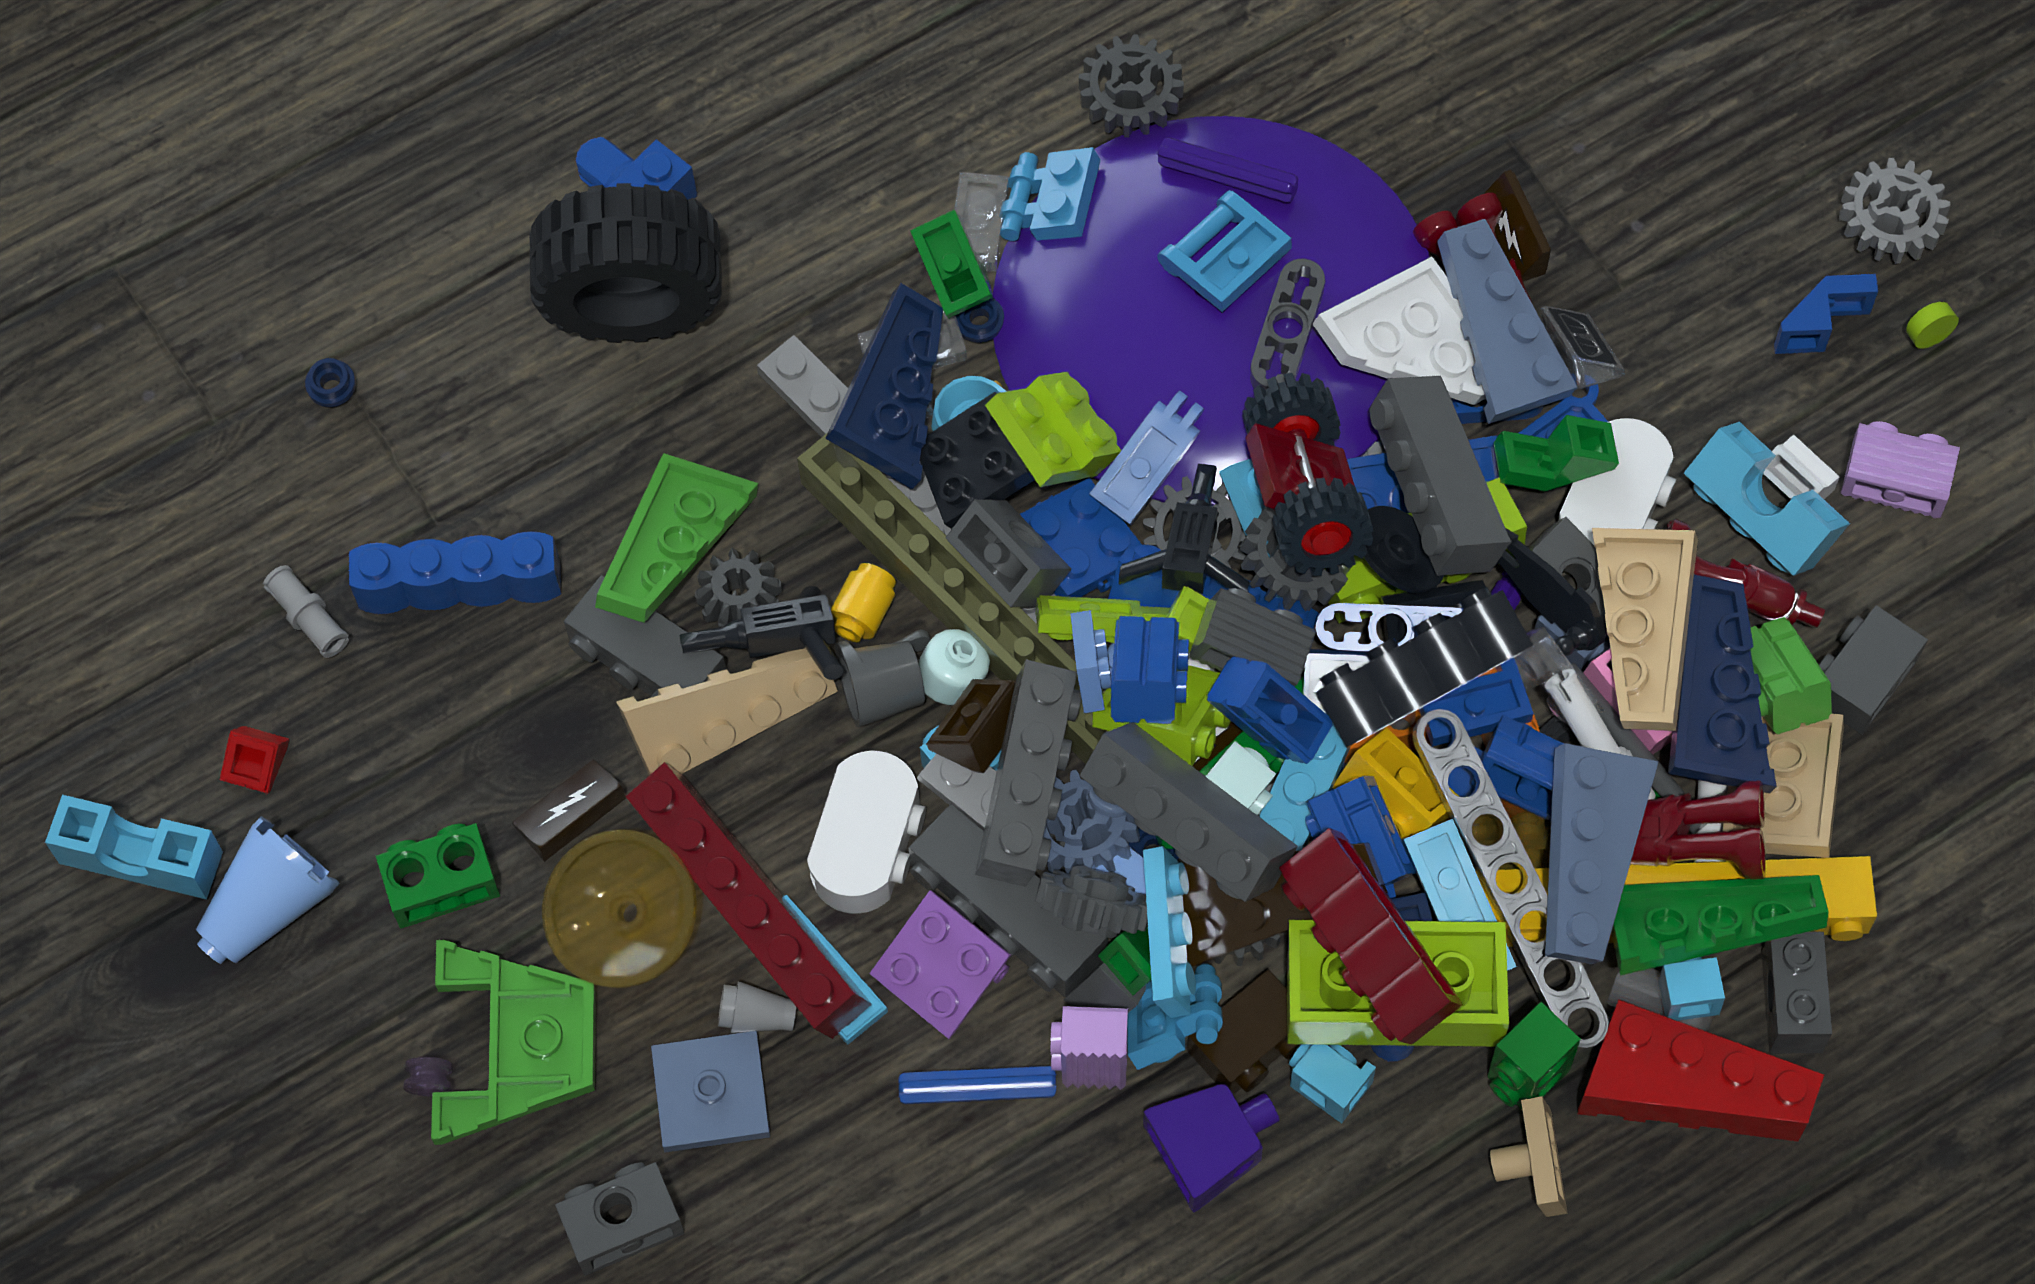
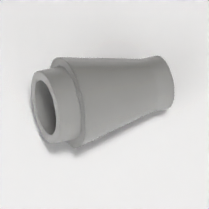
M737 981L736 986L724 984L718 1027L730 1028V1034L750 1031H793L796 1006L791 999Z

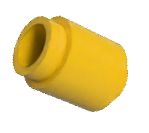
M861 563L857 571H851L831 607L835 632L852 642H860L861 638L872 639L895 597V592L893 591L896 584L895 578L884 569L869 563Z

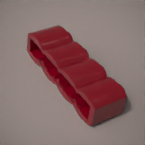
M1328 828L1279 867L1287 881L1282 885L1284 893L1296 908L1301 911L1305 908L1309 910L1316 923L1311 928L1313 935L1330 954L1335 951L1338 952L1346 966L1341 971L1344 980L1359 997H1363L1365 994L1369 997L1376 1010L1371 1015L1372 1020L1388 1040L1392 1041L1397 1038L1399 1042L1412 1045L1463 1006L1450 983L1432 962L1420 940L1402 919L1389 896L1371 875L1365 862L1343 833Z

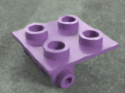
M930 890L872 969L870 975L945 1037L951 1039L993 981L997 984L1005 977L1009 971V967L1005 963L1011 954Z

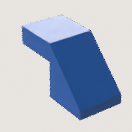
M1876 274L1825 276L1781 322L1774 343L1775 354L1825 352L1832 332L1831 316L1870 315L1878 294Z

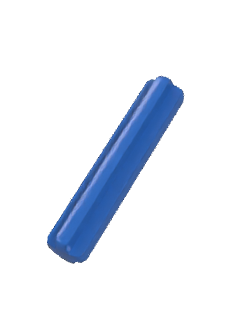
M1051 1066L904 1072L900 1074L898 1080L899 1098L903 1104L1052 1098L1057 1090L1056 1072L1051 1070Z

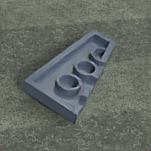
M1486 219L1444 231L1437 242L1452 296L1459 300L1463 319L1460 321L1464 339L1471 342L1476 360L1472 368L1477 386L1483 385L1487 400L1484 411L1488 424L1570 397L1578 387Z
M1566 743L1555 748L1545 956L1587 964H1595L1604 960L1659 761Z

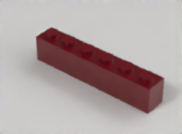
M664 762L625 796L814 1029L833 1039L839 1034L841 1029L848 1026L872 1005L684 775Z

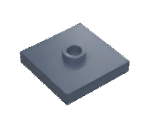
M757 1031L651 1046L664 1152L770 1137Z

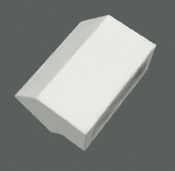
M1795 435L1790 437L1784 444L1777 445L1772 451L1776 456L1763 474L1790 499L1793 496L1810 490H1814L1825 499L1835 490L1839 476Z

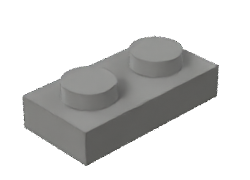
M935 754L918 775L917 779L947 804L954 805L984 831L997 771L989 766L984 773L974 772Z

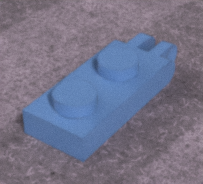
M1181 391L1177 392L1167 406L1161 401L1157 402L1089 493L1130 525L1134 523L1200 433V430L1193 425L1203 413L1204 408L1195 403L1184 418H1182L1177 413L1186 402L1188 396Z

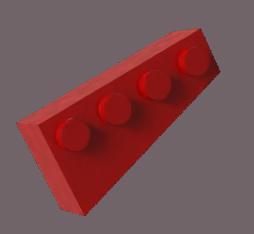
M1618 999L1577 1114L1596 1117L1597 1114L1621 1116L1623 1120L1644 1123L1646 1120L1678 1123V1127L1699 1129L1700 1126L1726 1129L1728 1133L1798 1142L1809 1122L1824 1074Z

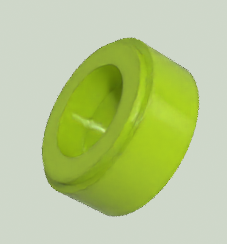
M1935 302L1919 310L1909 320L1906 333L1917 348H1929L1947 338L1957 327L1959 318L1948 303Z

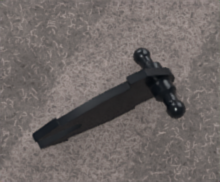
M1506 528L1511 540L1507 549L1515 558L1505 550L1496 565L1500 564L1528 601L1551 624L1556 623L1567 634V636H1561L1555 641L1554 649L1556 653L1560 656H1569L1573 653L1574 649L1594 650L1604 643L1607 635L1605 610L1600 614L1595 600L1582 587L1575 589L1555 568L1518 540L1519 535Z

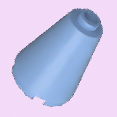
M262 816L252 824L196 928L197 932L202 936L197 945L219 964H222L226 958L237 963L333 893L334 889L339 885L337 879L327 876L329 871L288 835L285 834L283 838L277 835L272 830L274 824Z

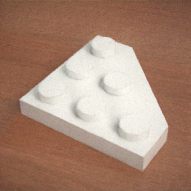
M1433 257L1319 314L1313 322L1315 329L1342 365L1387 379L1441 375L1450 398L1472 405L1486 399L1483 385L1477 386L1472 368L1476 360L1470 340H1465L1460 325L1463 314L1459 300L1453 298L1448 278Z

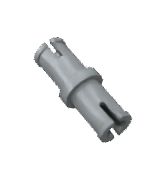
M289 566L277 567L267 575L263 582L264 589L287 612L286 619L294 629H301L319 649L323 657L335 656L345 648L349 641L348 634L325 611L326 604L318 594L310 593L293 574Z

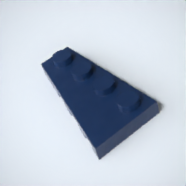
M900 283L889 299L825 439L913 490L921 481L923 465L919 463L921 449L926 444L928 426L925 425L927 405L932 399L933 384L930 383L932 366L937 361L943 307Z
M1694 574L1676 731H1672L1668 774L1739 787L1742 783L1748 781H1762L1764 793H1771L1777 785L1774 769H1770L1767 747L1770 743L1767 725L1762 723L1758 699L1761 695L1759 676L1754 674L1751 649L1754 646L1743 584Z

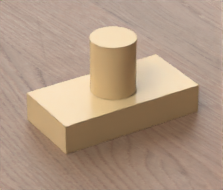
M1543 1097L1521 1100L1528 1143L1490 1150L1495 1180L1499 1182L1533 1176L1537 1205L1544 1215L1550 1217L1567 1214L1551 1109Z

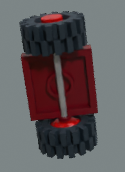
M1293 373L1284 374L1285 382L1278 383L1274 376L1267 380L1268 389L1265 390L1262 386L1258 385L1253 390L1255 398L1247 397L1245 401L1246 410H1243V420L1247 431L1245 439L1264 505L1276 511V515H1273V525L1282 557L1284 556L1285 562L1290 567L1295 565L1297 572L1305 574L1310 567L1313 576H1322L1323 568H1329L1331 575L1340 573L1338 565L1344 563L1349 569L1356 564L1354 555L1363 559L1368 553L1366 545L1372 546V532L1374 531L1364 497L1361 492L1357 493L1356 486L1354 485L1344 449L1336 447L1333 439H1339L1341 433L1339 426L1341 424L1332 394L1328 387L1325 388L1323 381L1316 378L1312 382L1309 374L1301 373L1299 381H1295Z

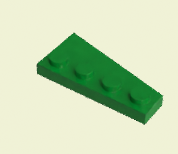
M1819 875L1624 885L1611 933L1621 976L1826 928L1829 911Z

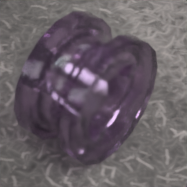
M417 1057L405 1062V1070L410 1073V1078L406 1079L403 1085L406 1092L419 1096H432V1092L452 1091V1084L446 1079L448 1075L453 1073V1064L451 1062L433 1057Z

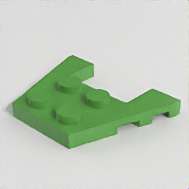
M436 940L435 986L438 992L491 990L489 1088L486 1091L432 1092L431 1139L434 1145H442L595 1091L596 988L593 982L534 965L527 967L502 960L499 955L485 951L478 953L457 947L456 943L450 941Z

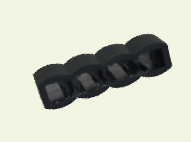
M1485 587L1460 601L1464 611L1445 621L1440 612L1414 626L1413 629L1417 637L1399 646L1395 638H1392L1368 651L1367 655L1371 662L1352 671L1349 664L1346 663L1322 676L1320 679L1325 687L1316 691V694L1332 720L1345 747L1348 748L1530 649L1533 644L1503 590L1491 595L1488 587Z

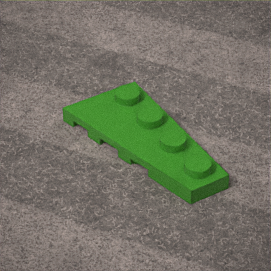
M663 453L600 586L595 607L645 623L756 498L759 483Z

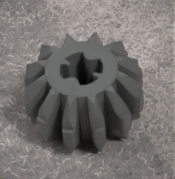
M732 547L728 554L729 560L724 562L712 555L710 559L712 571L699 570L697 578L701 588L696 590L695 598L698 605L704 606L702 615L707 623L718 620V627H723L734 619H740V609L779 602L776 596L782 592V585L778 578L773 577L775 574L774 565L770 560L759 563L758 553L753 549L744 559H740L737 550ZM740 588V592L742 595L737 596V591L735 589Z

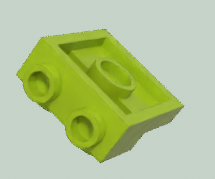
M1068 372L1038 376L1027 388L997 393L985 405L1040 487L1097 476L1121 452L1117 445L1116 433L1103 419L1097 416L1089 404L1088 392Z
M1188 665L1186 703H1176L1175 720L1171 724L1146 723L1145 719H1141L1139 723L1135 724L1191 766H1193L1197 757L1208 759L1214 748L1216 727L1227 728L1231 722L1230 719L1207 701V695L1220 673ZM1111 688L1106 689L1103 694L1105 710L1093 712L1092 727L1111 731L1130 722H1115L1111 718Z

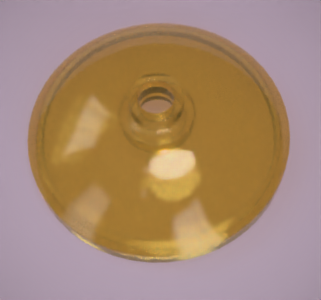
M634 830L604 831L576 844L561 858L551 873L542 903L545 935L557 959L566 969L582 980L609 988H627L644 984L669 969L686 948L694 929L697 914L694 883L682 859L662 841ZM634 904L637 908V915L633 921L626 922L623 916L624 911L629 905Z

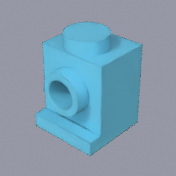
M1301 1044L1289 1062V1065L1294 1068L1292 1070L1290 1087L1342 1124L1373 1084L1376 1067L1367 1061L1362 1069L1356 1066V1058L1340 1045Z

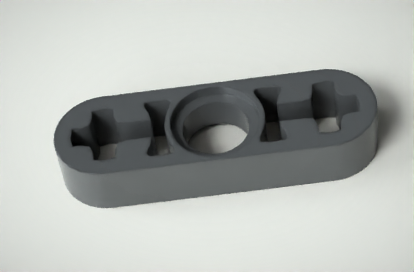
M1293 260L1287 263L1280 273L1251 362L1250 381L1254 389L1258 385L1262 386L1265 390L1269 388L1266 370L1271 368L1275 351L1283 354L1281 374L1276 376L1277 382H1285L1284 374L1293 373L1296 381L1312 332L1313 322L1316 319L1324 294V272L1312 260ZM1300 277L1309 278V286H1306L1304 289L1301 305L1292 303L1295 283L1299 281ZM1282 318H1292L1300 323L1302 331L1294 338L1285 339L1275 333L1273 326Z

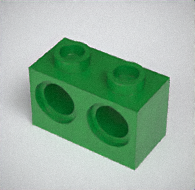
M476 823L468 826L465 824H453L441 829L437 836L419 842L415 840L400 841L391 845L387 852L376 855L389 903L400 929L500 897L486 848ZM471 856L474 858L471 866L465 870L454 871L450 869L451 863L458 857ZM411 872L424 874L422 880L413 887L400 886V882L405 875Z
M1540 1002L1496 1045L1488 1073V1078L1492 1081L1490 1083L1492 1091L1506 1105L1513 1107L1516 1104L1521 1110V1100L1544 1097L1570 1072L1581 1038L1548 1007Z

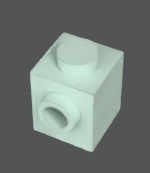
M1234 741L1206 777L1258 816L1273 797L1266 788L1276 773L1269 768L1268 762L1260 753L1249 747L1243 748Z

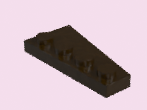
M1352 844L1365 862L1371 875L1384 891L1388 893L1370 844ZM1184 864L1189 880V892L1183 895L1184 912L1187 913L1190 919L1193 935L1192 943L1186 945L1187 963H1190L1192 967L1287 932L1289 920H1313L1307 908L1302 911L1299 910L1284 893L1282 885L1287 881L1283 874H1281L1273 889L1244 902L1242 899H1236L1224 893L1218 887L1217 880L1200 867Z

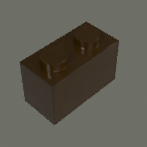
M1269 969L1221 1008L1223 1024L1215 1042L1212 1044H1202L1197 1040L1196 1033L1188 1036L1187 1052L1217 1085L1226 1084L1233 1095L1241 1088L1246 1093L1253 1090L1269 1074L1267 1066L1281 1055L1285 1059L1292 1057L1301 1045L1287 1044V989Z

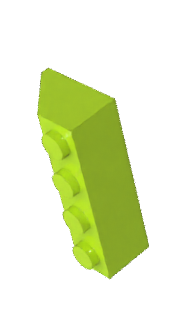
M1289 920L1287 1044L1496 1047L1506 1036L1509 1026L1506 922L1405 921L1463 1004V1006L1411 1045L1399 1042L1397 1038L1390 1041L1380 1032L1371 1017L1376 1010L1366 994L1363 997H1359L1344 980L1341 971L1346 966L1338 952L1335 951L1332 954L1327 952L1313 935L1311 928L1316 925L1315 921Z

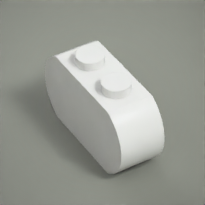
M1623 418L1608 422L1612 425L1619 465L1615 470L1573 482L1562 506L1559 520L1567 516L1593 545L1592 528L1656 529L1658 521L1651 519L1656 504L1666 507L1677 480L1669 476L1674 458L1673 452L1666 437L1657 428L1644 421Z
M865 751L846 758L837 767L807 859L811 881L816 893L827 905L836 910L854 914L875 910L890 900L895 883L904 884L910 867L909 853L905 851L910 835L918 837L922 830L926 807L920 805L918 784L912 770L898 757L882 751Z

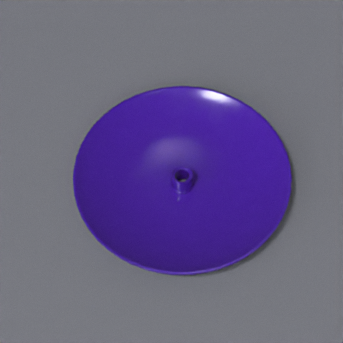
M1205 116L1167 121V126L1164 128L1157 124L1150 125L1149 134L1144 135L1140 129L1132 131L1129 138L1121 135L1095 148L1094 150L1101 160L1082 236L1037 241L1030 231V227L1021 228L1019 239L1007 242L994 282L993 298L999 302L1004 312L1003 326L998 335L993 338L994 348L1002 377L1009 391L1027 388L1038 376L1068 372L1088 392L1089 404L1097 416L1114 430L1117 436V445L1121 450L1158 401L1167 406L1177 392L1181 391L1188 396L1186 402L1177 413L1182 418H1184L1195 403L1204 408L1203 413L1193 425L1200 430L1199 435L1151 498V500L1154 499L1163 503L1167 500L1163 491L1165 485L1168 484L1178 492L1182 490V477L1188 476L1193 487L1199 463L1217 466L1213 490H1217L1224 483L1219 471L1232 464L1251 459L1245 439L1247 431L1243 420V410H1246L1245 401L1247 397L1255 398L1254 388L1250 381L1251 362L1280 273L1287 263L1296 259H1309L1322 268L1325 275V286L1317 318L1319 314L1430 258L1428 250L1417 242L1413 234V230L1417 225L1397 194L1379 175L1358 158L1337 145L1309 132L1281 123L1233 116ZM1171 137L1293 173L1298 177L1297 193L1292 202L1285 203L1167 168L1158 163V150L1163 140ZM1231 190L1292 238V249L1221 312L1179 276L1175 277L1169 274L1158 261L1157 255L1167 245L1172 244L1175 246L1217 207V200L1225 192ZM1038 195L1031 203L1037 202ZM1228 223L1191 259L1196 263L1239 223ZM1300 277L1299 281L1295 283L1292 303L1301 305L1304 289L1306 286H1309V278ZM1282 318L1273 326L1275 333L1285 339L1294 338L1302 331L1300 323L1292 318ZM1313 326L1296 381H1299L1301 373L1309 374L1312 382L1318 378L1323 381L1325 388H1329L1341 424L1339 426L1341 432L1339 439H1333L1336 447L1344 449L1346 459L1361 457L1375 442L1377 443L1381 439L1378 431L1371 423L1369 408L1387 381V378L1340 364ZM1275 351L1271 368L1266 370V379L1281 374L1282 353ZM1112 462L1093 478L1100 480ZM1227 493L1226 498L1231 500L1229 494Z

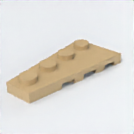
M1592 528L1621 724L1624 729L1676 731L1698 543L1696 532L1693 530Z
M805 648L754 661L751 669L734 674L729 673L727 669L707 675L708 681L686 688H681L679 684L658 689V696L637 702L633 696L616 701L648 775L653 773L664 762L683 774L838 692L834 680L824 677Z

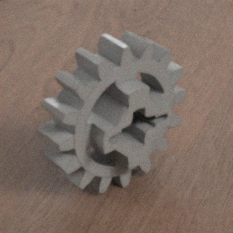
M1889 158L1885 169H1880L1873 161L1869 163L1865 175L1858 171L1853 174L1850 186L1845 187L1841 202L1844 204L1839 214V220L1848 222L1844 232L1846 237L1857 235L1860 237L1857 246L1858 251L1862 252L1871 246L1876 249L1874 257L1877 261L1882 259L1885 252L1892 253L1896 264L1901 263L1904 252H1909L1917 260L1921 258L1924 246L1931 250L1936 247L1939 237L1944 234L1949 221L1946 216L1950 208V201L1941 200L1945 189L1943 184L1932 186L1929 184L1932 175L1931 170L1928 169L1918 175L1914 172V161L1909 160L1905 168L1901 169L1897 168L1894 158ZM1870 193L1872 196L1868 208L1863 210V200ZM1926 211V222L1919 228L1918 222L1921 213Z

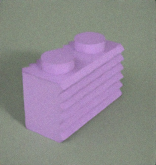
M1872 422L1869 425L1859 423L1853 439L1841 494L1845 497L1852 496L1854 499L1861 498L1864 501H1872L1874 504L1881 503L1884 506H1892L1894 509L1911 510L1914 514L1931 515L1934 519L1941 518L1950 495L1960 447L1948 445V441L1945 438L1935 434H1922L1919 437L1898 433V429L1895 426L1886 422Z
M1063 1006L1062 1022H1052L1051 1070L1062 1071V1083L1066 1088L1072 1084L1079 1088L1084 1084L1088 1089L1093 1085L1098 1089L1105 1085L1110 1090L1116 1085L1121 1090L1126 1086L1128 1009Z

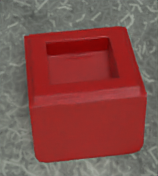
M246 726L231 730L220 780L267 794L270 793L287 751L289 739Z

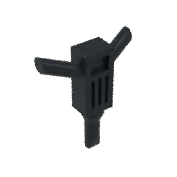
M1198 464L1191 497L1185 503L1177 502L1167 549L1121 564L1119 585L1162 570V588L1181 590L1185 586L1203 594L1208 575L1227 589L1236 588L1249 592L1250 581L1211 556L1217 530L1218 508L1212 507L1211 504L1217 466Z
M816 586L804 588L799 598L795 600L740 609L741 618L734 619L723 627L679 635L683 653L729 647L739 650L747 649L749 658L806 648L826 679H838L844 671L828 644H834L836 641L834 619L827 595H820V589Z

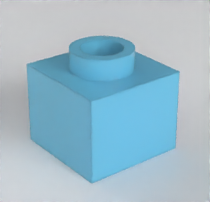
M1698 957L1662 967L1659 988L1665 1017L1680 1021L1720 1015L1725 995L1717 957L1707 959Z

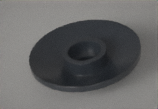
M1374 506L1369 508L1368 513L1374 531L1372 532V546L1366 545L1368 553L1364 556L1369 566L1382 579L1400 590L1423 594L1435 589L1443 580L1444 575H1436L1429 556L1423 550L1421 536L1414 518L1406 512L1390 506Z

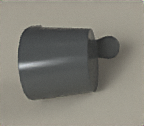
M916 630L894 643L853 648L847 641L835 643L836 658L844 670L840 681L856 727H861L924 705L923 680L915 652L924 650L931 639L926 630Z

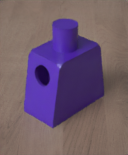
M1220 1084L1150 1107L1144 1111L1143 1127L1191 1211L1194 1213L1261 1161L1263 1147L1256 1134L1280 1120L1273 1103L1265 1093L1239 1106L1228 1086Z

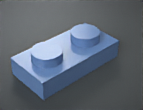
M1091 610L1070 613L1076 669L1084 713L1105 710L1103 689L1111 688V673L1105 630H1094Z

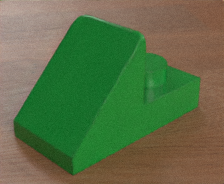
M955 209L910 230L948 319L993 298L987 270L977 258L962 220Z

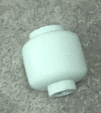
M948 629L934 635L918 662L924 693L936 702L954 705L972 679L986 678L990 665L988 653L966 631Z

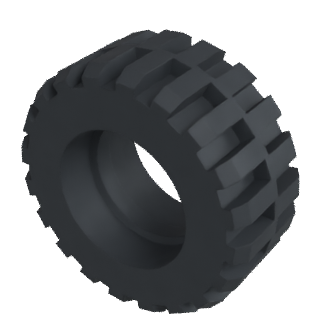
M617 183L616 187L605 188L603 185L591 186L585 192L580 193L576 190L565 194L561 201L555 199L540 212L531 226L529 240L530 293L532 303L551 325L556 324L559 330L568 334L576 332L579 333L581 338L590 340L603 338L607 342L621 343V340L646 342L649 338L653 337L664 339L674 336L677 331L686 332L693 329L698 321L704 322L718 305L722 296L721 246L718 223L708 209H705L700 202L694 198L687 200L683 193L671 189L667 192L660 190L659 186L645 184L644 187L631 186V183Z

